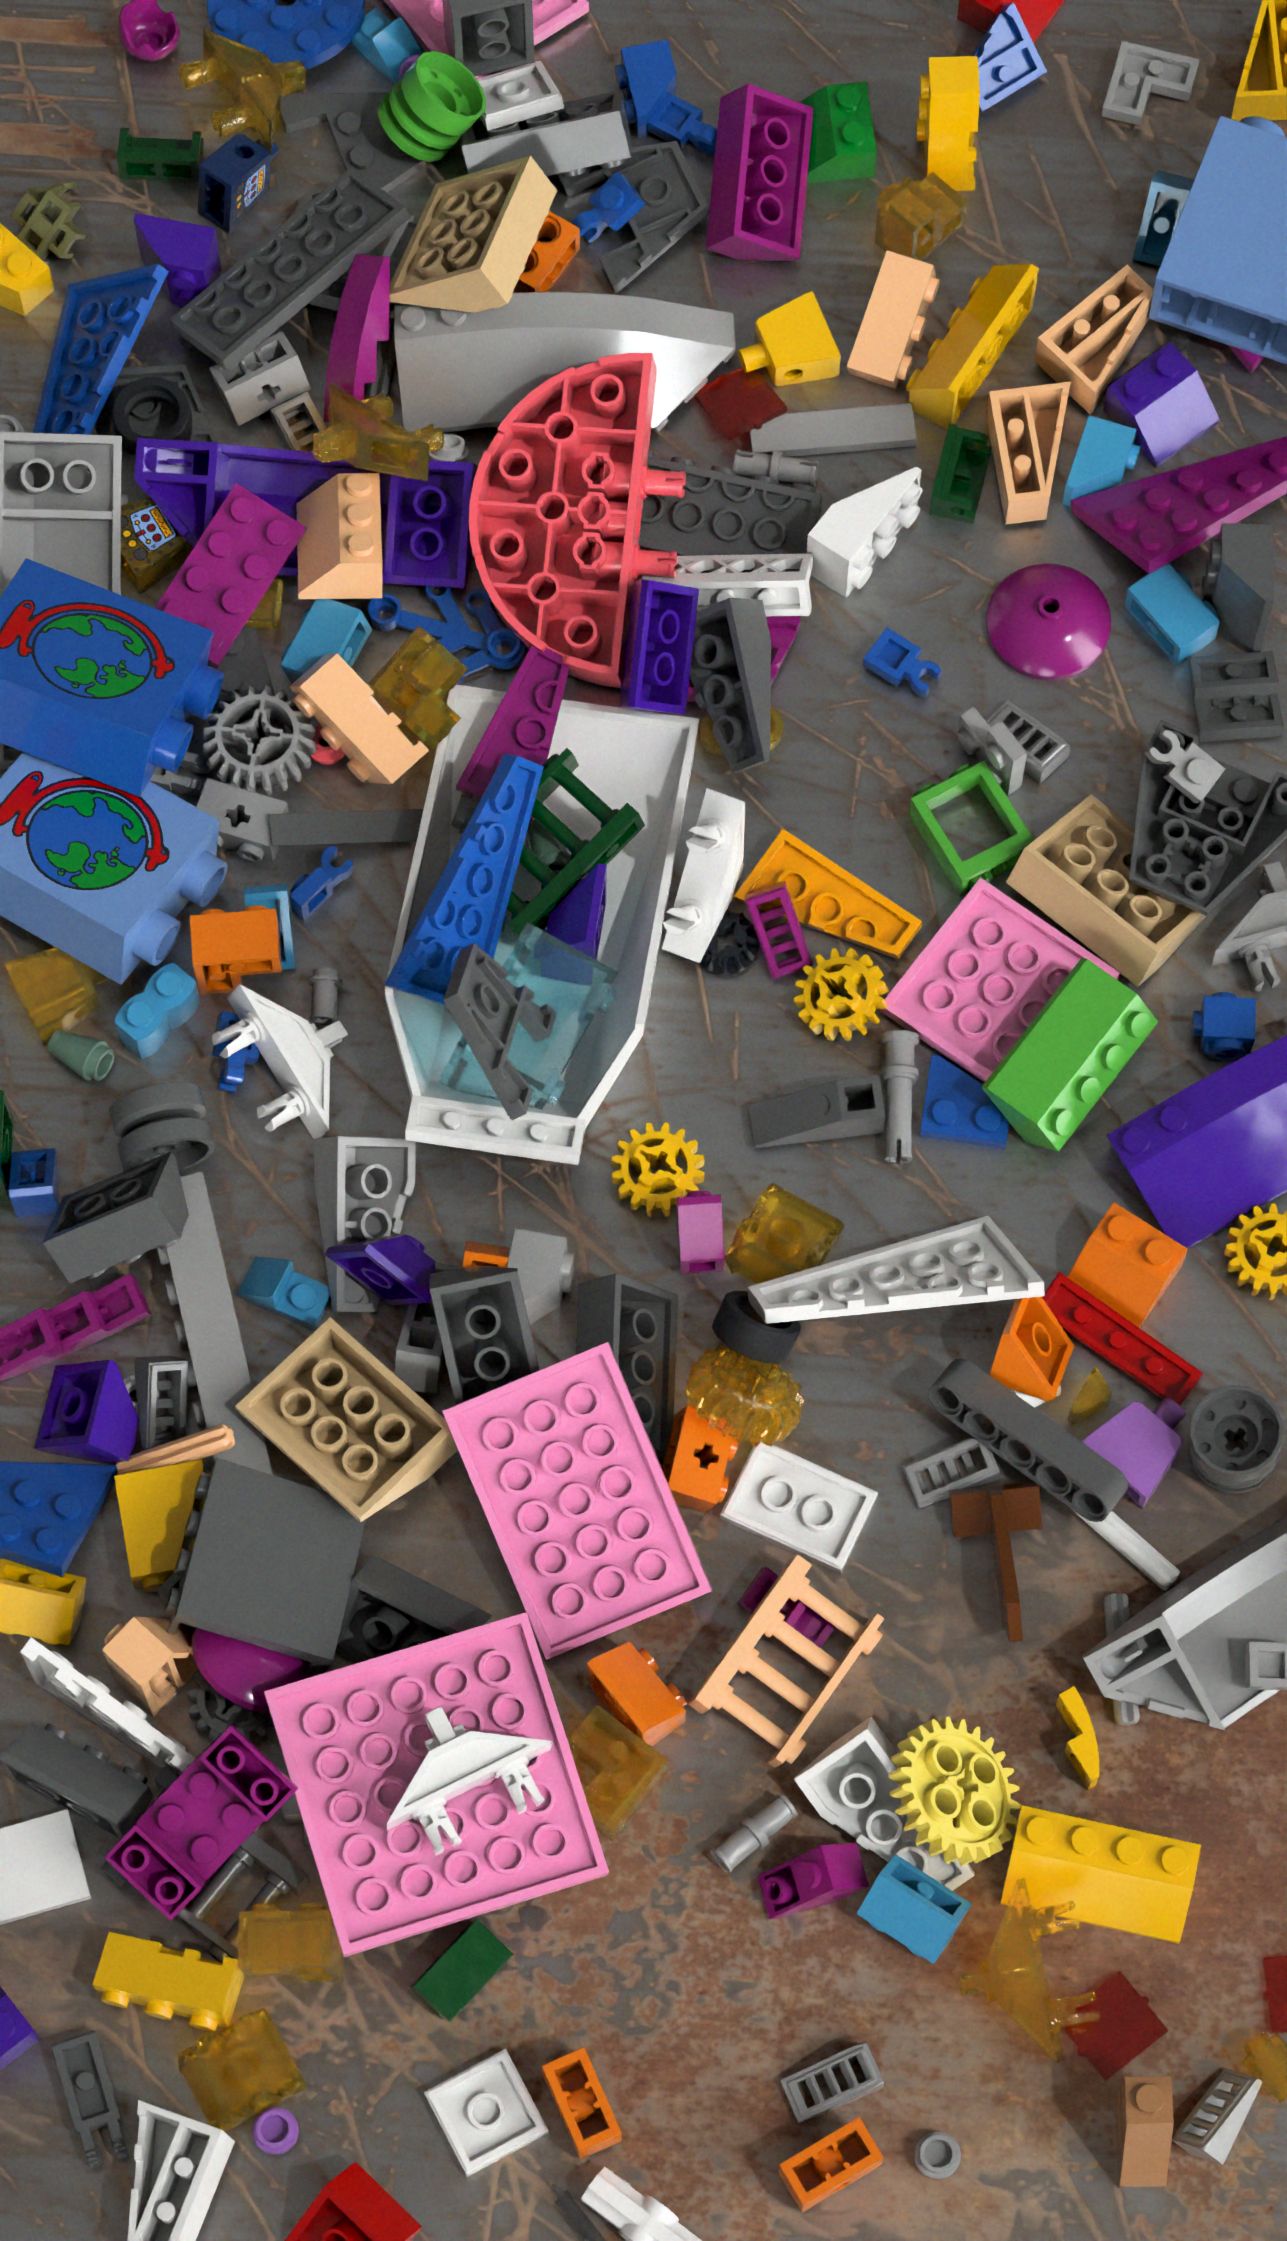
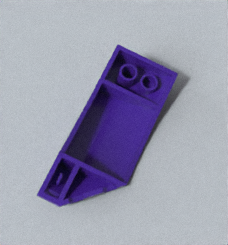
M137 438L134 480L152 498L165 517L193 548L235 483L297 521V503L336 474L379 473L382 584L466 589L472 557L469 532V504L473 481L478 465L475 463L316 453L220 444L217 442ZM297 546L278 575L298 577Z
M1287 1035L1219 1069L1107 1134L1113 1152L1162 1232L1187 1249L1235 1222L1241 1214L1246 1215L1252 1212L1254 1206L1258 1205L1260 1207L1287 1192Z

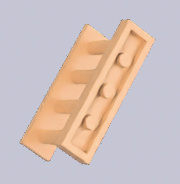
M798 1554L785 1566L688 1703L689 1706L700 1714H704L712 1706L717 1710L722 1707L776 1747L777 1750L768 1761V1764L773 1768L780 1766L785 1760L790 1764L795 1761L807 1743L801 1737L859 1654L862 1652L868 1655L879 1642L883 1634L877 1629L885 1619L877 1613L868 1619L865 1625H862L808 1585L811 1580L805 1577L812 1564ZM788 1598L794 1602L797 1599L853 1640L839 1661L783 1621L785 1616L779 1611ZM763 1634L768 1638L772 1635L828 1676L814 1697L810 1696L758 1657L760 1652L754 1646ZM737 1670L743 1674L748 1671L803 1712L788 1734L732 1693L734 1688L728 1683Z

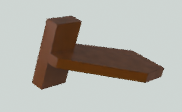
M1032 1481L949 1490L951 1524L954 1538L991 1535L1002 1624L1009 1642L1023 1641L1020 1600L1009 1532L1043 1529L1039 1485Z

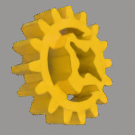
M836 948L831 950V959L825 960L820 954L816 955L818 966L813 969L805 965L802 969L808 976L807 980H798L795 983L799 991L803 993L794 997L795 1004L798 1008L802 1009L798 1015L805 1024L810 1023L809 1028L814 1034L819 1035L824 1030V1035L829 1041H834L837 1033H841L846 1041H851L852 1031L856 1029L863 1036L866 1035L865 1023L870 1021L878 1024L880 1022L875 1014L876 1009H887L888 1004L879 996L889 992L886 983L881 981V978L884 976L878 965L872 967L873 961L867 954H864L858 960V954L853 948L848 949L845 957H842ZM867 987V996L864 1000L862 992ZM831 989L834 990V991L837 992V993L841 992L842 994H845V995L848 993V995L851 997L852 1000H849V999H848L847 997H845V996H844V997H841L840 995H836V996H835V995L832 993ZM819 990L820 998L815 1004L816 992Z
M650 1122L646 1123L645 1134L640 1135L635 1129L630 1130V1144L621 1140L617 1143V1149L621 1155L612 1156L611 1167L617 1169L611 1173L612 1184H622L618 1189L620 1200L629 1196L632 1197L630 1202L631 1210L635 1211L642 1204L646 1206L647 1216L652 1217L655 1208H661L663 1214L667 1217L670 1216V1206L674 1204L677 1206V1197H685V1194L698 1191L699 1189L695 1184L704 1183L705 1172L699 1170V1168L704 1166V1155H694L698 1150V1142L695 1139L685 1143V1130L683 1128L674 1135L670 1133L669 1123L664 1122L661 1131H654V1127ZM679 1155L682 1156L686 1163L687 1174H684L683 1169L676 1165ZM630 1165L633 1166L634 1171L640 1174L637 1184L630 1177ZM660 1165L665 1166V1171L658 1170L655 1174L650 1172V1167L658 1169Z
M1271 1203L1268 1213L1263 1214L1258 1205L1254 1206L1251 1212V1220L1241 1214L1236 1223L1238 1228H1230L1227 1238L1233 1243L1226 1244L1224 1255L1234 1258L1229 1261L1227 1270L1228 1272L1239 1271L1240 1275L1236 1284L1240 1287L1247 1282L1253 1285L1251 1295L1256 1296L1262 1288L1267 1290L1269 1300H1274L1275 1294L1279 1289H1282L1287 1297V1274L1276 1277L1272 1276L1280 1272L1287 1273V1210L1284 1215L1279 1214L1276 1203ZM1263 1227H1272L1264 1231L1258 1230ZM1270 1246L1278 1249L1274 1257L1266 1254ZM1245 1256L1252 1259L1256 1270L1248 1263Z

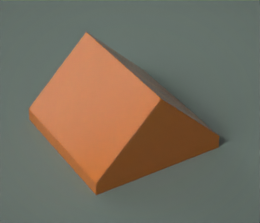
M1041 1296L1015 1300L1003 1330L989 1375L1007 1388L1044 1401H1050L1055 1399L1074 1344Z

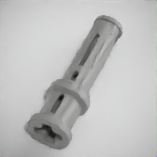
M892 1030L881 1034V1044L885 1045V1066L880 1070V1077L883 1083L887 1084L886 1153L884 1160L896 1164L897 1146H900V1164H904L913 1160L911 1154L912 1085L919 1078V1071L914 1066L915 1046L919 1044V1035L912 1031Z

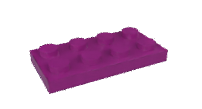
M235 483L155 608L214 631L208 664L217 669L303 537L307 527Z

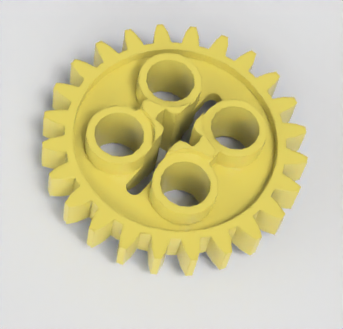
M945 1717L939 1721L932 1719L907 1733L908 1738L898 1742L897 1746L901 1752L891 1757V1761L898 1769L888 1773V1777L898 1783V1788L889 1793L890 1796L901 1799L902 1805L896 1808L895 1814L907 1815L909 1820L903 1829L905 1831L916 1829L918 1834L915 1844L917 1846L929 1842V1855L931 1857L943 1852L945 1863L948 1864L958 1860L960 1866H964L972 1861L976 1864L1003 1850L1002 1844L1013 1838L1009 1829L1017 1826V1819L1010 1813L1020 1809L1021 1804L1011 1799V1794L1020 1789L1019 1786L1008 1783L1007 1777L1015 1771L1013 1768L1002 1767L1001 1761L1006 1754L1004 1751L996 1754L993 1753L991 1749L994 1739L990 1737L981 1741L979 1726L967 1731L964 1719L952 1723L950 1717Z

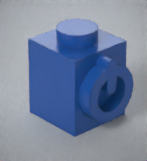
M1217 992L1211 996H1204L1200 1011L1193 1010L1192 1036H1199V1051H1204V1054L1213 1059L1223 1061L1239 1060L1246 1054H1250L1255 1041L1256 999L1237 998L1235 994L1229 992Z

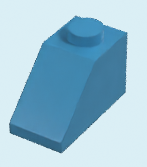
M1160 170L1156 171L1151 182L1132 259L1161 266L1195 179Z
M1089 415L1065 485L1063 505L1070 507L1071 500L1107 490L1121 484L1125 470H1134L1138 459L1140 446L1134 445L1137 429Z

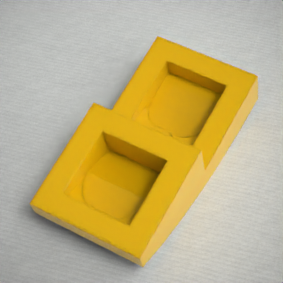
M1073 1686L1059 1694L1056 1706L1075 1735L1074 1739L1067 1742L1064 1753L1087 1790L1096 1786L1099 1778L1098 1745L1088 1711L1077 1689Z

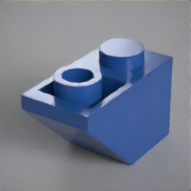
M668 40L621 48V64L615 65L619 90L626 88L628 99L624 100L628 124L634 123L637 138L645 137L648 134L647 122L667 94L670 93L676 96V70Z

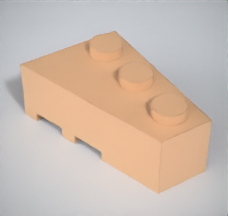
M1071 381L989 391L986 418L1005 525L1046 520Z
M338 653L325 654L289 686L296 694V697L293 698L296 706L308 718L312 716L316 718L323 727L320 731L322 737L333 749L338 750L341 748L350 759L347 763L348 768L361 782L367 780L369 783L392 784L429 751L421 741L416 745H412L397 727L402 721L393 712L388 715L372 696L374 691Z

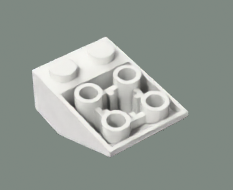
M914 467L833 503L808 534L807 553H812L813 557L811 576L845 598L854 587L862 588L872 573L873 568L871 566L878 557L884 559L894 547L897 540L895 536L903 526L909 528L916 520L921 509L918 506V499L923 491L920 487L922 470Z

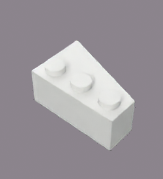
M138 2100V2141L134 2148V2160H136L134 2189H131L127 2241H196L235 2141L221 2129Z

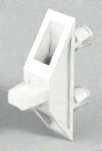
M706 788L696 827H692L689 830L694 835L689 840H686L689 853L674 907L666 911L671 914V917L663 922L667 932L662 950L697 963L701 962L732 900L736 883L741 878L743 871L745 801Z
M238 984L227 999L241 1021L220 1032H215L212 1035L213 1045L234 1040L219 1054L223 1058L230 1057L231 1054L252 1043L257 1046L285 1092L284 1095L257 1108L258 1118L279 1113L264 1127L267 1131L271 1132L280 1125L299 1116L313 1139L322 1138L329 1131L330 1059L334 1056L330 1048L341 1043L348 1033L340 1020L318 1030L314 1023L310 1024L308 1020Z
M441 1706L426 1713L425 1721L433 1738L425 1741L428 1753L388 1820L386 1831L412 1818L419 1819L431 1842L435 1855L444 1852L439 1829L444 1833L451 1845L456 1847L462 1840L458 1836L444 1808V1805L447 1803L446 1801L495 1777L497 1779L502 1778L517 1807L518 1814L526 1812L527 1809L521 1788L525 1790L536 1806L540 1805L545 1799L541 1796L526 1765L529 1763V1760L551 1750L553 1741L476 1731L466 1732L462 1723L452 1728Z

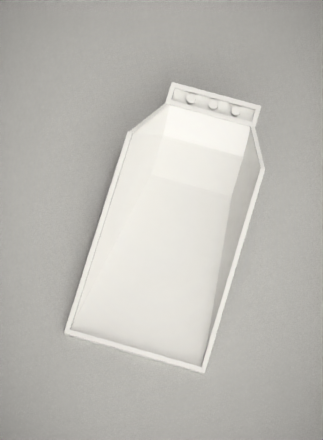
M451 684L387 978L462 836V833H459L461 829L451 826L461 795L464 794L456 790V785L504 698L506 691ZM562 699L548 758L554 754L560 755L568 748L579 764L572 772L612 810L616 808L620 810L628 803L640 814L645 824L639 833L607 864V902L594 978L543 971V955H536L537 938L526 948L508 927L512 921V914L508 912L503 937L498 940L494 960L508 971V976L505 978L517 988L525 985L534 992V998L531 999L539 1007L548 1004L557 1013L550 1036L537 1043L518 1021L507 1058L533 1089L527 1113L514 1120H511L447 1007L385 986V1000L412 1099L405 1129V1140L579 1165L585 1129L644 1033L699 731V718ZM561 785L543 802L551 812L582 840L588 839L590 841L601 830V822ZM527 832V833H526V837H525V841H524V845H526V846L529 848V845H528V832ZM566 848V850L568 851V853H569V855H570V857H571V854H572V853ZM519 863L511 891L523 902L527 900L531 902L542 891V883Z

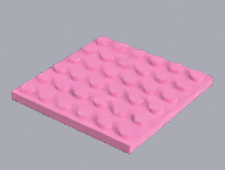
M527 1612L264 1691L289 1778L298 1787L294 1795L343 1957L609 1875L606 1860ZM441 1706L452 1728L462 1723L466 1732L476 1731L553 1741L551 1750L529 1760V1763L526 1765L541 1796L545 1799L540 1805L536 1806L525 1790L521 1788L527 1809L526 1812L518 1814L517 1807L502 1778L497 1779L495 1777L446 1801L447 1803L444 1805V1808L458 1836L462 1840L456 1847L451 1845L444 1833L439 1829L444 1852L435 1855L431 1842L419 1819L412 1818L386 1831L388 1820L428 1753L425 1741L433 1738L425 1721L426 1713Z

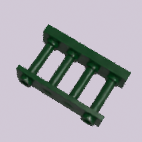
M568 748L560 755H552L542 765L544 768L531 816L572 853L570 857L572 860L561 871H553L523 844L519 863L542 883V891L531 902L529 900L523 902L511 891L507 910L512 914V921L508 927L526 948L538 937L539 929L544 930L547 927L549 914L598 863L608 864L645 826L640 814L628 803L620 810L617 808L612 810L572 773L579 764ZM560 785L601 822V830L590 841L588 839L582 840L543 804Z

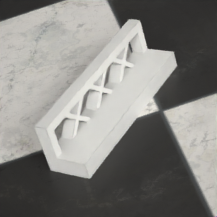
M812 553L677 556V567L674 566V569H676L675 578L642 575V579L698 588L697 611L728 598L763 600L766 617L810 616L812 608L809 579L813 567ZM786 569H800L793 572H781ZM704 570H715L710 573H700ZM744 570H754L752 572H742Z

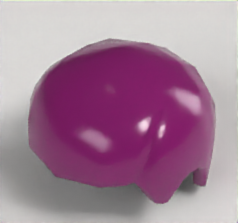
M132 0L122 7L118 18L119 37L121 44L131 55L153 62L162 60L176 49L180 38V29L175 20L174 12H164L158 6L157 0Z

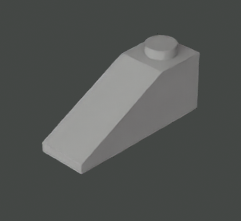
M435 1263V1273L461 1268L459 1266ZM431 1299L429 1303L408 1305L396 1349L394 1374L413 1391L437 1395L445 1365V1355Z

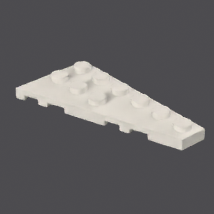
M989 1216L748 1287L749 1302L765 1324L1045 1296L1044 1281Z
M32 1637L20 1651L36 1685L161 1769L166 1766L179 1776L195 1759L180 1742L168 1735H163L145 1720L147 1714L139 1707L127 1700L121 1704L109 1695L110 1689L90 1675L87 1678L73 1668L74 1666L71 1662L57 1652L49 1651Z

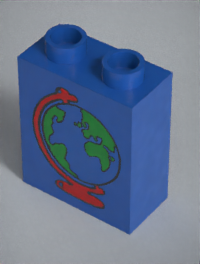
M26 558L0 597V743L140 797L157 767L173 773L179 769L188 750L193 733V725L184 722L188 714L206 720L216 704L223 684L224 672L207 666L214 631Z

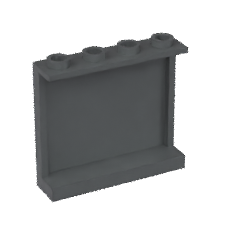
M216 1458L209 1473L202 1471L196 1484L194 1497L201 1500L198 1511L191 1510L186 1523L184 1536L191 1537L188 1550L182 1548L176 1562L174 1574L181 1576L178 1589L172 1587L166 1601L164 1614L171 1615L167 1632L174 1634L178 1624L184 1623L308 1661L305 1671L306 1675L317 1676L326 1673L334 1660L366 1519L359 1522L325 1491Z

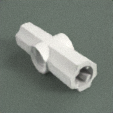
M606 2167L596 2175L581 2197L583 2203L619 2229V2235L626 2241H702L678 2223V2217L662 2203L648 2194L643 2196Z

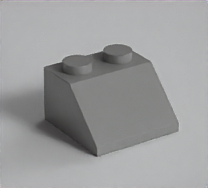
M515 1228L507 1268L518 1269L529 1324L532 1325L560 1306L563 1292L571 1293L575 1267H573L574 1253H568L567 1237Z

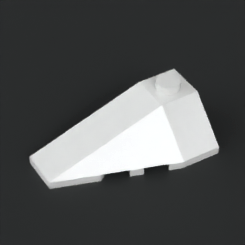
M869 1717L832 1743L794 1778L822 1818L832 1825L836 1824L854 1837L858 1844L867 1850H872L885 1861L889 1862L894 1854H896L952 1891L975 1876L969 1863L960 1866L958 1860L947 1864L944 1862L943 1852L931 1857L929 1855L930 1843L925 1842L917 1846L915 1844L918 1834L916 1829L914 1828L909 1831L903 1829L909 1819L906 1814H895L896 1808L901 1806L902 1802L901 1799L894 1798L889 1793L898 1788V1783L888 1777V1773L898 1769L891 1761V1757L898 1753L872 1717Z

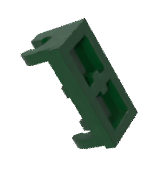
M121 128L117 151L120 178L199 182V165L203 162L204 138H201L202 132L193 131L192 140L138 138L129 135V128Z
M949 423L931 494L930 515L971 524L974 523L992 449L991 446L987 445L989 436L978 431L959 428L957 425Z
M476 1919L458 1935L409 1988L440 2018H445L448 2022H451L514 1954Z

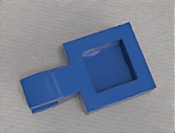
M668 93L648 120V132L668 142L677 141L681 149L689 140L703 154L713 157L715 154L717 129L701 122L703 120V110Z
M617 171L589 198L594 208L577 215L571 224L580 228V237L584 235L587 241L591 243L601 235L607 226L617 232L646 203L627 178Z
M334 845L328 847L322 853V868L318 867L310 875H302L290 890L289 898L292 912L303 922L333 894V888L339 882L347 879L354 870L353 862L350 859L341 867H333L330 864L338 856L337 848Z
M222 1010L217 1017L215 1032H220L241 1020L237 1014ZM234 1040L213 1045L212 1056L223 1058L219 1054ZM254 1043L231 1054L230 1057L224 1058L218 1079L219 1090L235 1093L236 1085H242L245 1064L254 1065L258 1060L259 1050Z

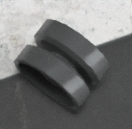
M169 1082L143 1087L125 1094L109 1108L115 1136L121 1138L117 1147L123 1171L171 1151L176 1157L179 1171H182L209 1158L215 1150L210 1125L202 1120L207 1113L201 1088L193 1083Z

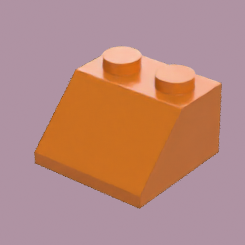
M1113 1202L1089 1237L1067 1277L1140 1328L1183 1266L1188 1249Z
M629 1641L587 1662V1681L592 1691L640 1751L645 1753L685 1722L686 1711L683 1707L687 1702L673 1683L670 1682L665 1686L655 1672L659 1670V1667L649 1652L644 1648L637 1651Z

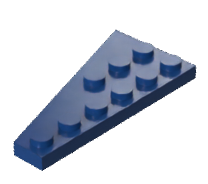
M154 264L68 284L33 433L91 434L169 271L159 264Z
M504 754L384 986L446 1006L443 999L460 949L475 943L494 959L544 766L516 755Z
M0 1461V1558L63 1577L115 1483L114 1476L118 1474L116 1466Z

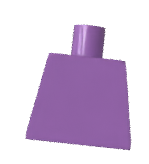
M1165 1398L1153 1412L1141 1402L1134 1401L1086 1437L1082 1443L1113 1464L1125 1475L1128 1481V1490L1125 1495L1143 1509L1181 1450L1183 1439L1173 1429L1186 1414L1170 1398Z

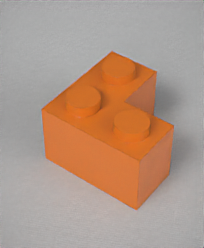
M254 905L238 912L225 913V911L220 909H208L200 912L199 915H190L192 964L200 995L233 992L238 984L242 985L241 976L282 972L279 923L276 909Z

